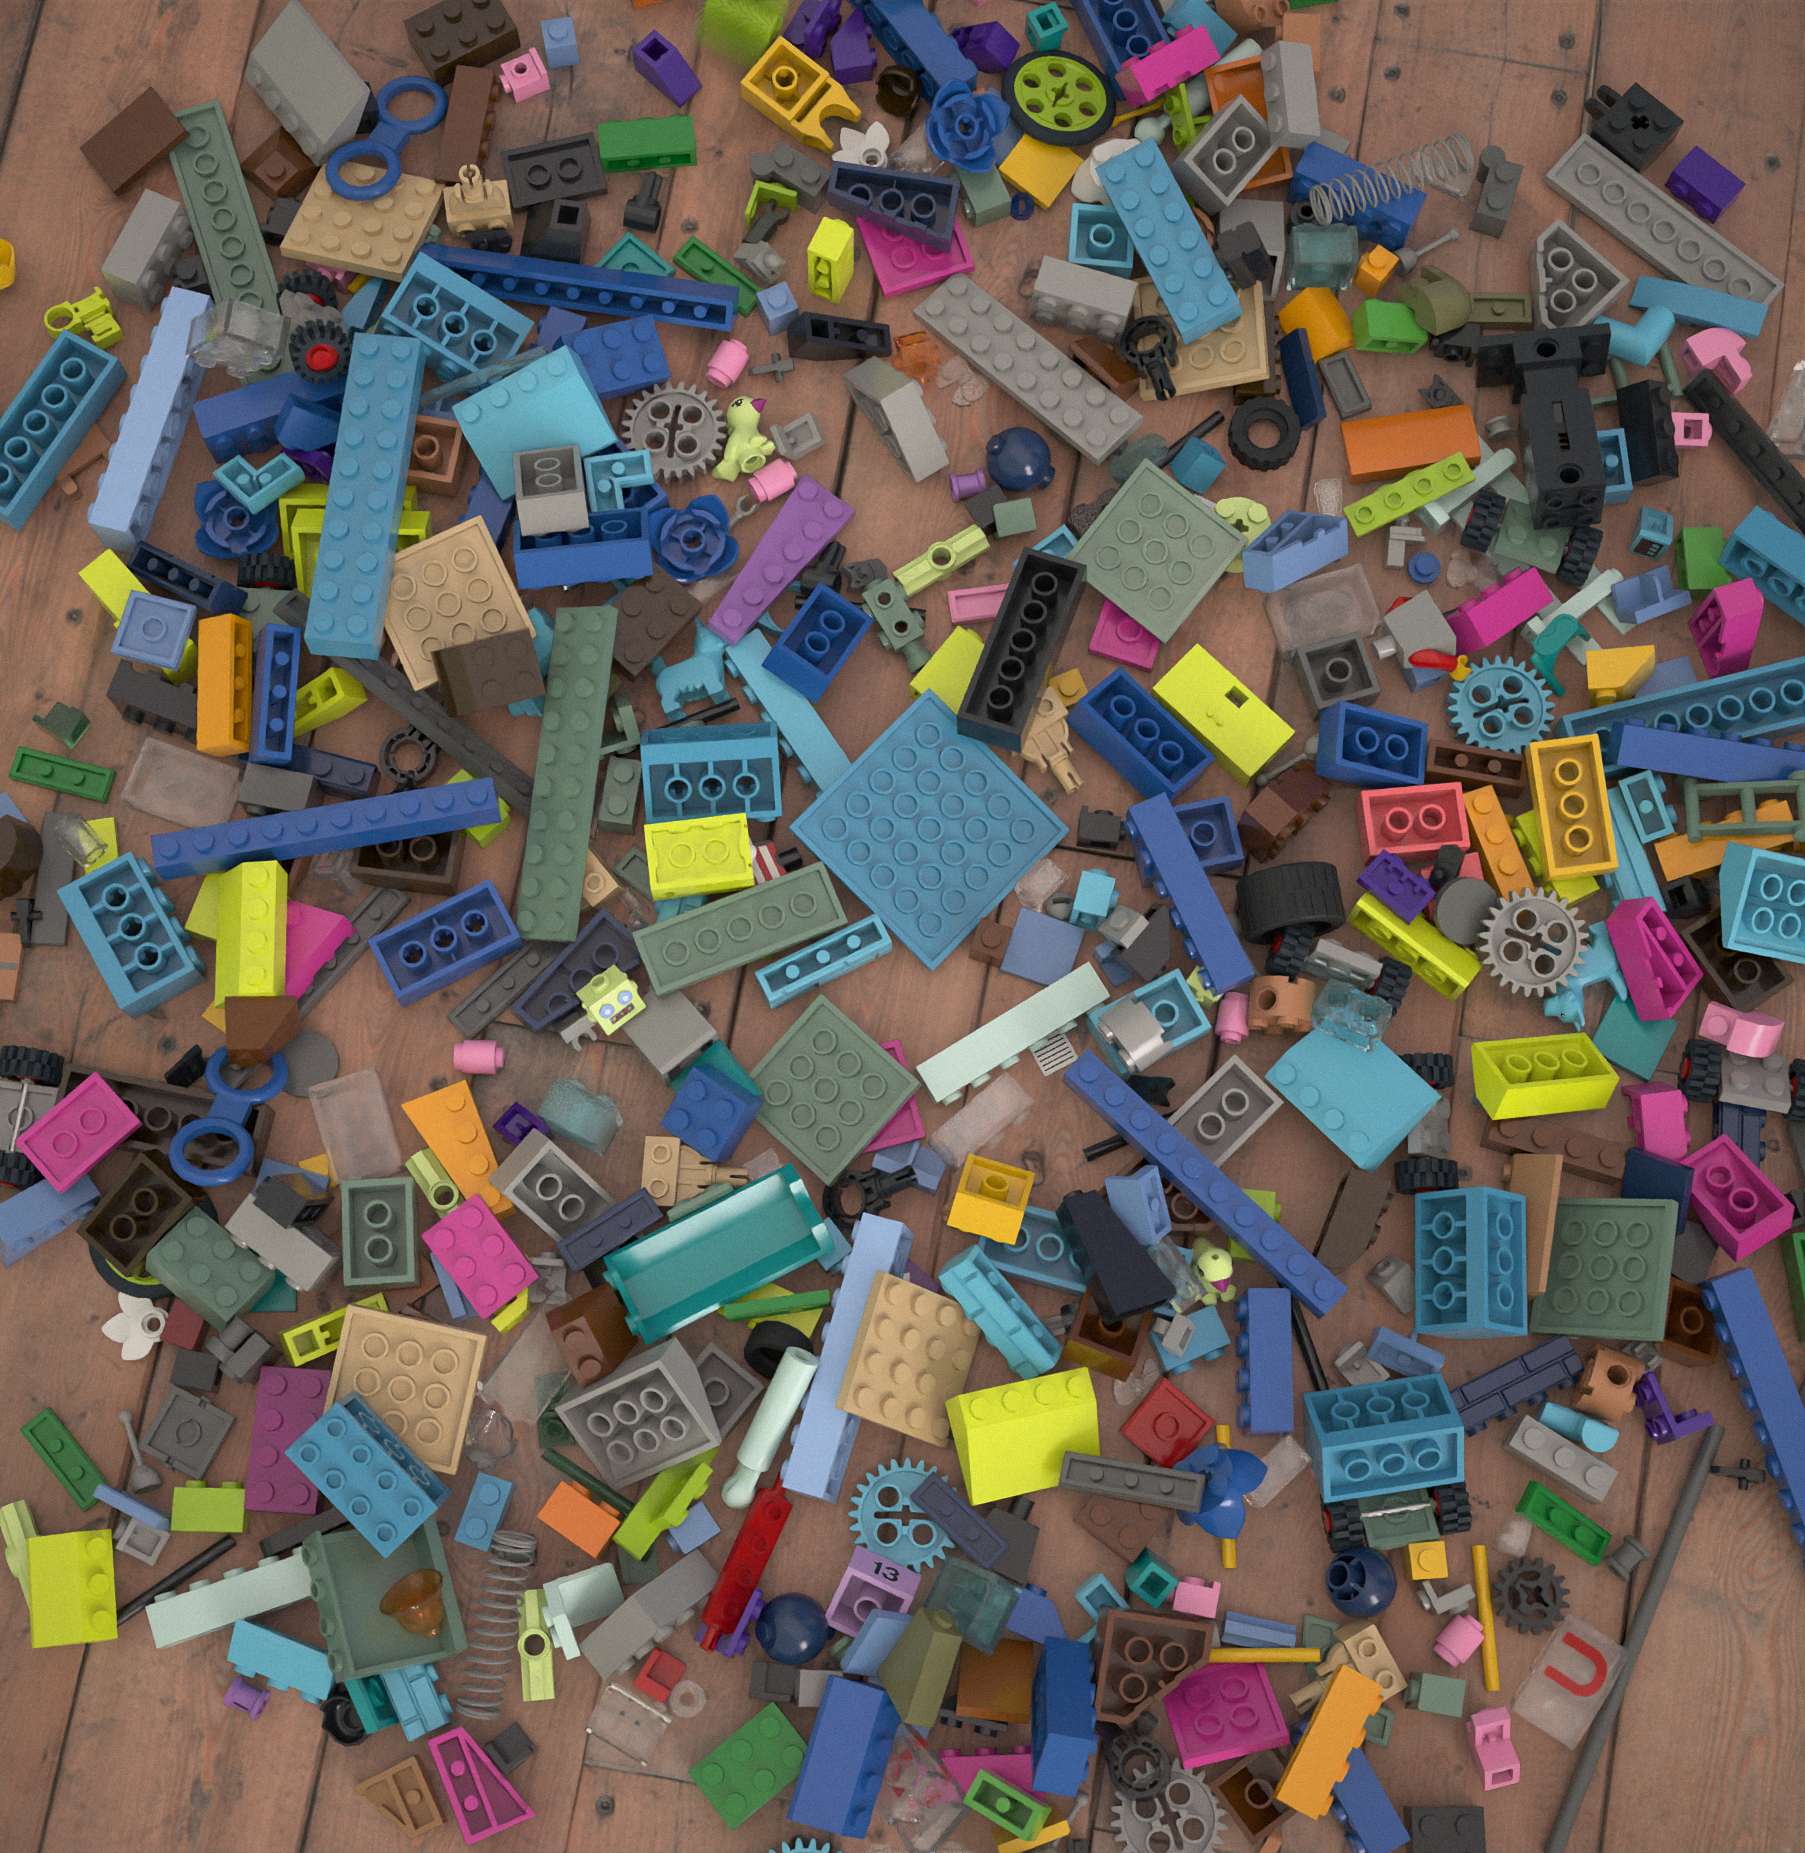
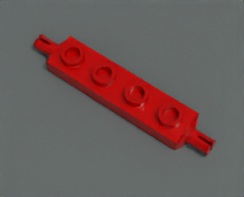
M781 1471L778 1472L772 1489L761 1488L758 1490L700 1616V1619L708 1629L699 1647L707 1652H714L721 1634H734L793 1507L784 1496L787 1489L782 1487L784 1480L780 1479Z

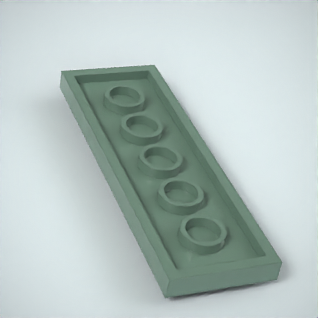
M823 861L632 932V938L655 995L659 998L847 926L848 921Z

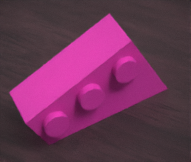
M1535 566L1524 571L1520 567L1509 571L1502 576L1503 582L1500 584L1495 582L1480 591L1481 595L1479 597H1473L1457 606L1456 611L1444 617L1456 635V655H1454L1456 658L1487 647L1554 601Z
M1752 577L1714 588L1687 622L1709 679L1748 670L1764 609L1763 594L1759 587H1755Z
M287 899L285 996H296L298 1000L315 980L313 976L326 961L329 963L334 958L335 950L346 937L350 938L355 933L356 929L345 916Z
M1661 1081L1621 1086L1622 1097L1629 1096L1633 1116L1626 1118L1628 1128H1635L1636 1147L1676 1162H1681L1687 1158V1148L1691 1146V1137L1684 1123V1114H1687L1688 1111L1687 1099L1681 1090Z
M462 1726L427 1741L429 1751L466 1846L536 1816Z
M1031 1745L1011 1746V1753L997 1754V1747L975 1748V1755L962 1756L961 1749H939V1757H932L933 1777L940 1768L946 1775L944 1781L933 1793L934 1803L963 1802L980 1769H990L1040 1800L1046 1799L1045 1792L1032 1790Z

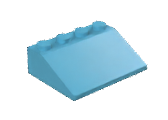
M567 345L452 406L464 436L504 502L516 496L513 452L579 444L582 461L583 458H587L618 441L579 354Z
M1728 841L1719 873L1723 947L1805 964V858Z
M1341 1007L1287 1050L1264 1076L1360 1168L1370 1173H1373L1442 1097L1345 1007Z

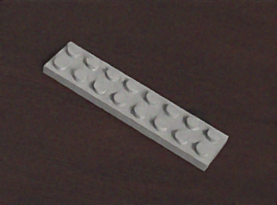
M1585 132L1546 174L1543 180L1544 183L1675 282L1734 295L1766 306L1770 305L1786 285Z
M962 272L950 276L913 310L916 320L1097 466L1143 424L1142 415Z

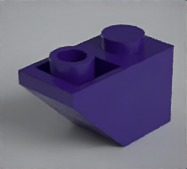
M861 8L853 11L830 41V62L833 77L840 85L871 81L872 68L877 67L875 48H869L868 40L872 39L869 20H863Z
M998 21L955 28L950 34L958 43L960 52L965 59H971L977 70L986 74L1006 71L1011 66L1020 47L1019 42Z
M655 29L632 50L635 70L679 108L702 88V84L678 49Z

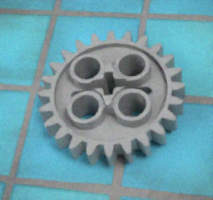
M667 381L666 390L661 391L660 387L654 384V394L651 395L643 390V401L638 399L632 400L635 410L626 409L625 411L628 420L622 421V428L626 431L621 434L622 441L627 444L626 447L630 451L649 449L655 481L660 474L664 475L666 484H669L672 476H676L679 484L683 482V475H688L692 481H695V471L698 470L703 475H706V463L711 466L717 465L714 455L723 456V447L720 444H727L726 435L723 434L727 431L726 422L722 421L724 419L723 410H716L718 408L717 400L714 399L707 402L708 391L705 390L697 395L695 384L687 391L684 388L683 381H680L677 389H673L670 381ZM676 407H681L678 416L679 430L675 434L674 456L668 458L671 448L670 435H672L674 430ZM658 412H666L667 414H669L664 419H656L653 417ZM690 416L700 418L698 422L692 424L685 421ZM656 441L664 444L659 449L648 447L652 442ZM685 446L696 448L692 453L688 454L680 451Z
M1522 887L1521 897L1515 890H1511L1508 892L1509 902L1503 897H1498L1496 900L1500 908L1488 907L1486 909L1492 916L1491 920H1480V923L1487 927L1486 932L1476 933L1477 937L1485 939V944L1476 947V950L1484 951L1487 954L1480 961V964H1491L1492 966L1486 975L1492 977L1498 974L1499 978L1496 985L1500 987L1509 982V993L1515 994L1519 987H1521V995L1523 997H1529L1532 988L1536 997H1543L1544 987L1549 993L1554 994L1556 993V982L1563 987H1567L1569 984L1565 976L1577 977L1579 975L1573 968L1574 964L1585 965V961L1578 957L1579 952L1589 951L1588 947L1580 944V940L1589 937V934L1579 932L1578 930L1585 923V920H1574L1573 918L1579 909L1577 907L1566 909L1565 907L1569 901L1567 897L1561 898L1556 902L1557 891H1549L1546 897H1544L1543 887H1536L1533 896L1529 887ZM1522 910L1526 911L1530 916V924L1525 929L1520 928L1516 921L1518 913ZM1554 923L1561 929V937L1556 942L1551 941L1548 937V929ZM1505 929H1511L1522 936H1534L1536 942L1554 947L1560 951V954L1556 956L1543 948H1533L1529 942L1505 934ZM1508 942L1514 943L1517 947V955L1511 961L1506 959L1503 953L1504 946ZM1540 955L1545 956L1548 960V968L1542 974L1535 969V960Z
M1159 1758L1160 1765L1158 1766H1160L1161 1768L1160 1778L1162 1779V1776L1164 1774V1760L1163 1758ZM1174 1758L1171 1764V1779L1166 1790L1163 1792V1797L1168 1811L1177 1813L1178 1818L1173 1821V1825L1183 1845L1181 1850L1176 1848L1169 1825H1161L1159 1818L1164 1816V1811L1157 1798L1152 1800L1155 1806L1152 1816L1142 1818L1136 1812L1135 1801L1126 1799L1119 1792H1115L1114 1796L1122 1802L1121 1806L1110 1807L1112 1812L1119 1814V1819L1112 1821L1110 1826L1121 1829V1833L1113 1838L1114 1841L1125 1840L1127 1845L1122 1849L1121 1853H1155L1149 1846V1839L1153 1833L1158 1831L1164 1833L1168 1838V1847L1163 1853H1215L1211 1848L1212 1844H1224V1841L1216 1835L1217 1831L1228 1829V1826L1218 1822V1817L1224 1816L1228 1812L1224 1809H1217L1216 1804L1220 1802L1216 1795H1212V1790L1208 1784L1205 1785L1202 1782L1206 1771L1202 1770L1197 1775H1193V1768L1182 1770L1180 1769L1179 1758ZM1146 1761V1773L1142 1774L1138 1769H1132L1135 1781L1131 1782V1789L1124 1784L1123 1780L1121 1782L1130 1791L1145 1792L1136 1791L1135 1784H1145L1151 1780L1156 1773V1769H1154L1149 1761ZM1175 1783L1184 1785L1188 1791V1798L1182 1805L1173 1803L1169 1797V1790ZM1189 1818L1196 1819L1201 1824V1835L1196 1840H1189L1183 1833V1824Z

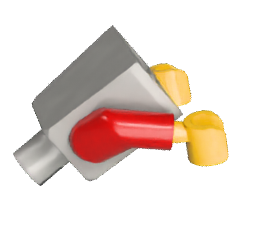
M1425 590L1415 597H1398L1395 599L1383 618L1384 637L1371 642V648L1375 657L1381 660L1395 654L1403 668L1439 669L1449 672L1450 676L1457 681H1464L1472 672L1471 668L1465 667L1468 658L1466 655H1460L1458 658L1454 656L1456 655V635L1429 592Z

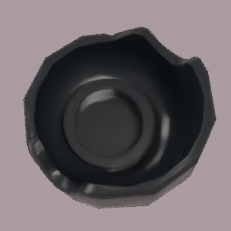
M348 1691L336 1693L321 1705L320 1711L324 1713L321 1727L330 1733L335 1742L345 1747L362 1744L371 1735H367Z

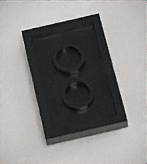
M593 132L500 152L515 214L527 212L528 208L555 198L578 201L608 194Z

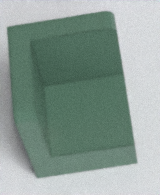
M1031 497L992 506L997 530L993 532L994 539L1037 530Z

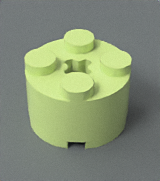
M1233 497L1219 500L1212 510L1249 539V542L1225 571L1231 573L1244 572L1242 551L1271 525L1268 511L1262 504L1247 498Z

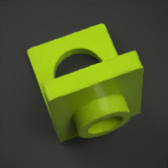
M756 180L745 211L746 228L751 229L760 202L767 204L769 200L775 199L776 207L783 209L788 207L790 211L796 212L798 208V193L787 189L779 183L773 182L769 184Z

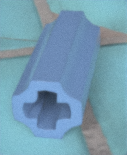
M1225 1611L1220 1641L1248 1648H1294L1297 1626Z

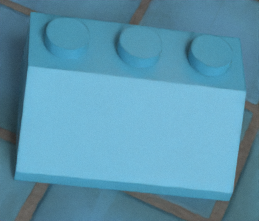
M237 1618L227 1661L236 1664L234 1671L254 1678L257 1672L269 1677L268 1685L286 1692L288 1687L291 1686L302 1691L300 1698L320 1705L322 1700L326 1701L335 1695L339 1683H336L334 1673L330 1671L327 1656L329 1651L254 1620Z

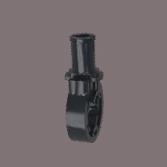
M1149 315L1138 318L1124 330L1120 339L1121 352L1126 361L1138 371L1139 377L1144 380L1148 378L1144 369L1145 366L1153 384L1156 398L1160 401H1166L1168 399L1164 389L1168 391L1170 398L1176 394V388L1173 385L1169 374L1170 370L1165 360L1166 357L1171 367L1176 365L1173 356L1177 349L1176 335L1170 324L1162 317ZM1151 334L1161 335L1160 342L1150 350L1136 351L1134 344L1137 345L1141 338Z
M442 700L440 705L445 708L444 701ZM412 724L408 728H401L392 732L384 740L380 748L379 759L381 767L386 775L397 784L407 779L404 776L407 777L408 771L399 769L396 766L395 758L389 755V752L397 754L398 749L403 745L415 744L422 749V763L419 767L415 768L419 774L415 776L417 785L428 781L438 767L439 752L442 748L428 737L421 742L426 735ZM388 755L391 766L388 765Z
M907 1165L882 1177L880 1176L882 1175L881 1171L877 1168L866 1172L844 1170L832 1187L826 1184L824 1188L822 1204L826 1216L836 1226L845 1229H853L855 1223H848L842 1218L859 1219L861 1221L863 1212L878 1216L881 1210L891 1206L890 1201H885V1199H890L897 1192L917 1186L918 1179L916 1177L910 1178L916 1175L914 1169ZM850 1184H855L862 1193V1208L857 1214L850 1215L844 1211L841 1203L843 1191L837 1189L838 1186L847 1188Z
M1096 1720L1095 1732L1098 1733L1110 1752L1118 1760L1116 1762L1106 1748L1101 1751L1100 1755L1108 1763L1109 1775L1115 1789L1126 1799L1135 1802H1147L1160 1796L1166 1790L1171 1779V1763L1163 1746L1150 1737L1141 1736L1131 1726L1127 1730L1138 1744L1135 1745L1117 1723L1106 1721L1101 1723L1099 1720ZM1125 1745L1127 1749L1122 1752L1120 1749ZM1155 1753L1161 1755L1164 1760L1162 1779L1160 1778L1161 1768L1156 1766V1773L1151 1780L1145 1784H1135L1136 1791L1145 1792H1133L1120 1784L1123 1780L1127 1787L1132 1788L1131 1781L1127 1780L1124 1776V1768L1129 1759L1136 1755L1145 1754L1151 1756L1156 1765H1160ZM1116 1770H1119L1118 1776H1116Z

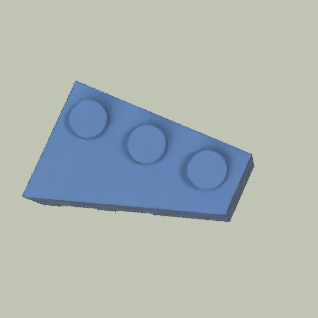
M1294 510L1285 511L1242 551L1245 588L1258 589L1262 593L1276 592L1348 555L1347 518Z
M87 1173L63 1194L58 1193L51 1183L44 1179L0 1203V1261L5 1268L50 1238L61 1233L78 1219L84 1220L89 1216L100 1202L101 1194Z

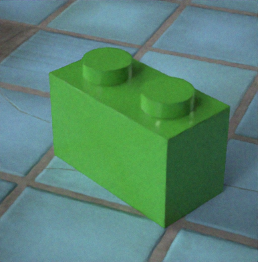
M1376 298L1368 299L1352 314L1355 350L1414 354L1428 341L1427 330L1414 323L1416 311L1401 301L1391 303L1382 302L1381 299Z
M1722 527L1682 528L1674 539L1679 590H1689L1691 600H1705L1714 588L1731 583V573L1717 563L1728 543L1727 539L1722 536Z
M990 1769L979 1770L963 1800V1803L1024 1841H1035L1053 1809V1807Z

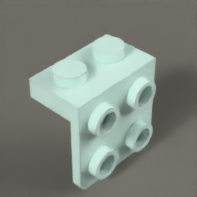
M612 1563L595 1565L578 1573L559 1577L554 1581L542 1584L548 1603L541 1606L547 1627H550L555 1648L562 1647L567 1660L581 1656L573 1628L609 1616L625 1602Z

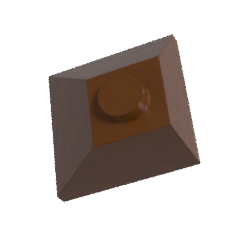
M280 126L240 164L243 176L275 203L278 197L290 196L296 198L315 180L321 166L316 167L283 126Z
M225 996L226 1049L230 1064L251 1067L256 1063H266L301 1032V1021L296 996Z

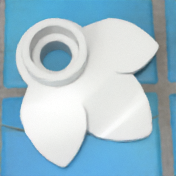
M878 121L869 127L866 135L843 127L840 133L842 150L834 153L832 160L887 169L888 158L885 152L889 147L890 139L886 129ZM870 160H874L877 162V164L868 165L867 162Z
M120 1292L118 1299L123 1312L107 1321L101 1329L111 1340L124 1343L121 1353L123 1360H138L150 1352L154 1343L162 1341L159 1338L169 1314L161 1308L154 1307L150 1298H136ZM154 1319H159L161 1323L160 1328L152 1332L150 1330V1323Z

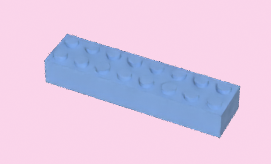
M172 286L169 297L163 299L161 305L162 317L159 325L154 326L150 338L152 345L148 355H144L141 360V375L138 384H134L131 388L127 414L124 413L120 419V434L117 443H113L110 447L106 473L103 472L99 478L97 499L95 503L92 502L87 513L88 523L104 547L130 554L133 553L138 542L141 540L147 542L193 411L192 404L197 400L223 326L209 295Z
M863 1212L861 1221L857 1220L854 1224L851 1239L855 1242L851 1254H846L842 1264L841 1273L845 1276L841 1288L837 1287L833 1294L831 1307L834 1308L831 1322L827 1321L822 1331L821 1341L824 1342L821 1356H816L819 1364L813 1375L814 1380L811 1390H806L802 1398L801 1410L804 1413L800 1425H795L791 1435V1445H794L791 1457L784 1461L780 1473V1479L784 1480L782 1487L794 1493L834 1505L837 1504L862 1418L836 1409L835 1405L876 1271L887 1272L903 1279L915 1235L902 1222Z

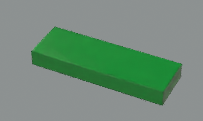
M692 235L672 257L673 263L696 281L740 287L738 313L743 317L747 318L757 307L756 293L764 289Z
M19 746L8 777L13 781L107 804L117 773L112 769Z
M829 1289L726 1304L724 1305L725 1318L730 1323L830 1308L831 1300Z
M47 1407L20 1429L83 1512H87L100 1501V1499L92 1496L99 1484L110 1486L111 1484L52 1408Z
M1529 1481L1515 1509L1516 1513L1591 1566H1598L1612 1537L1611 1534L1538 1481Z

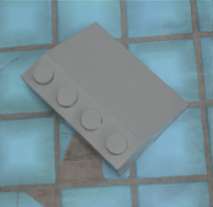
M290 0L252 51L244 75L249 85L256 90L266 106L272 110L283 124L285 130L292 135L316 167L327 163L330 156L338 148L353 142L371 91L298 0Z
M676 1337L621 1362L614 1372L583 1388L580 1387L579 1383L572 1385L554 1408L613 1492L717 1447L722 1443V1438L696 1365Z

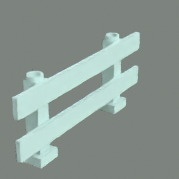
M1478 435L1482 456L1479 466L1471 467L1476 480L1416 509L1414 512L1416 517L1434 537L1445 530L1450 518L1463 532L1473 506L1471 500L1477 496L1480 489L1485 490L1489 487L1493 493L1506 497L1505 506L1509 498L1529 504L1527 489L1510 471L1512 466L1517 463L1516 456L1510 449L1504 448L1494 453ZM1495 532L1487 551L1482 554L1499 574L1503 576L1517 567H1520L1522 571L1529 569L1530 566L1528 564L1492 552L1498 534ZM1593 564L1585 584L1582 587L1577 586L1580 592L1564 604L1548 588L1554 601L1536 612V616L1526 623L1520 635L1533 649L1534 639L1556 616L1570 614L1579 620L1596 608L1621 637L1624 636L1636 624L1619 623L1611 592V585L1624 580L1623 576L1615 568L1608 569L1602 574ZM1579 635L1571 639L1564 646L1582 668L1587 665L1586 651L1602 649L1592 637L1586 642Z

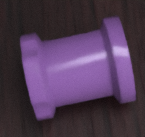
M981 468L976 469L975 473L958 476L955 473L949 474L950 491L954 503L959 502L960 498L976 496L986 490Z
M237 1676L224 1697L223 1705L227 1707L232 1705L250 1714L249 1718L256 1721L266 1708L271 1691L267 1689L261 1691L245 1683V1678Z

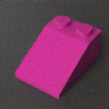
M1726 1134L1721 1135L1679 1162L1695 1168L1689 1203L1712 1238L1735 1263L1791 1228L1795 1206Z

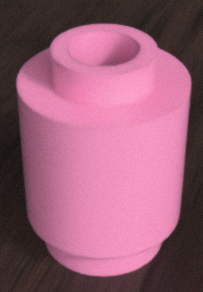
M731 339L730 342L723 340L706 366L708 371L705 377L722 389H727L730 384L733 385L750 359L746 353L747 347L735 339Z
M778 458L752 473V478L747 480V484L758 503L765 500L769 502L794 488V480L797 478V474L789 461L784 463Z
M1226 992L1224 999L1220 1000L1215 1034L1221 1036L1220 1040L1222 1042L1240 1044L1241 1040L1248 1039L1250 1031L1247 1027L1249 995L1238 992Z
M464 1040L463 1043H455L454 1069L462 1070L463 1074L496 1075L498 1068L504 1067L505 1050L504 1047L498 1046L497 1040Z
M1468 1613L1464 1618L1456 1614L1436 1638L1438 1643L1433 1650L1449 1665L1456 1668L1460 1662L1464 1664L1485 1639L1480 1633L1484 1627Z

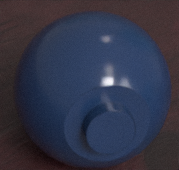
M1012 427L1000 432L998 435H993L986 445V467L991 479L1002 489L1009 492L1022 493L1030 491L1035 487L1043 490L1052 482L1055 468L1050 465V450L1046 441L1037 432L1025 427Z
M1362 1546L1344 1550L1332 1559L1326 1571L1325 1587L1330 1601L1340 1612L1352 1618L1368 1619L1381 1614L1391 1605L1397 1590V1577L1391 1562L1386 1556L1375 1549Z
M788 1592L776 1596L766 1604L756 1623L755 1635L761 1647L770 1658L784 1665L796 1666L805 1664L818 1656L827 1640H831L834 1637L836 1629L828 1625L825 1616L826 1611L814 1598L799 1592Z

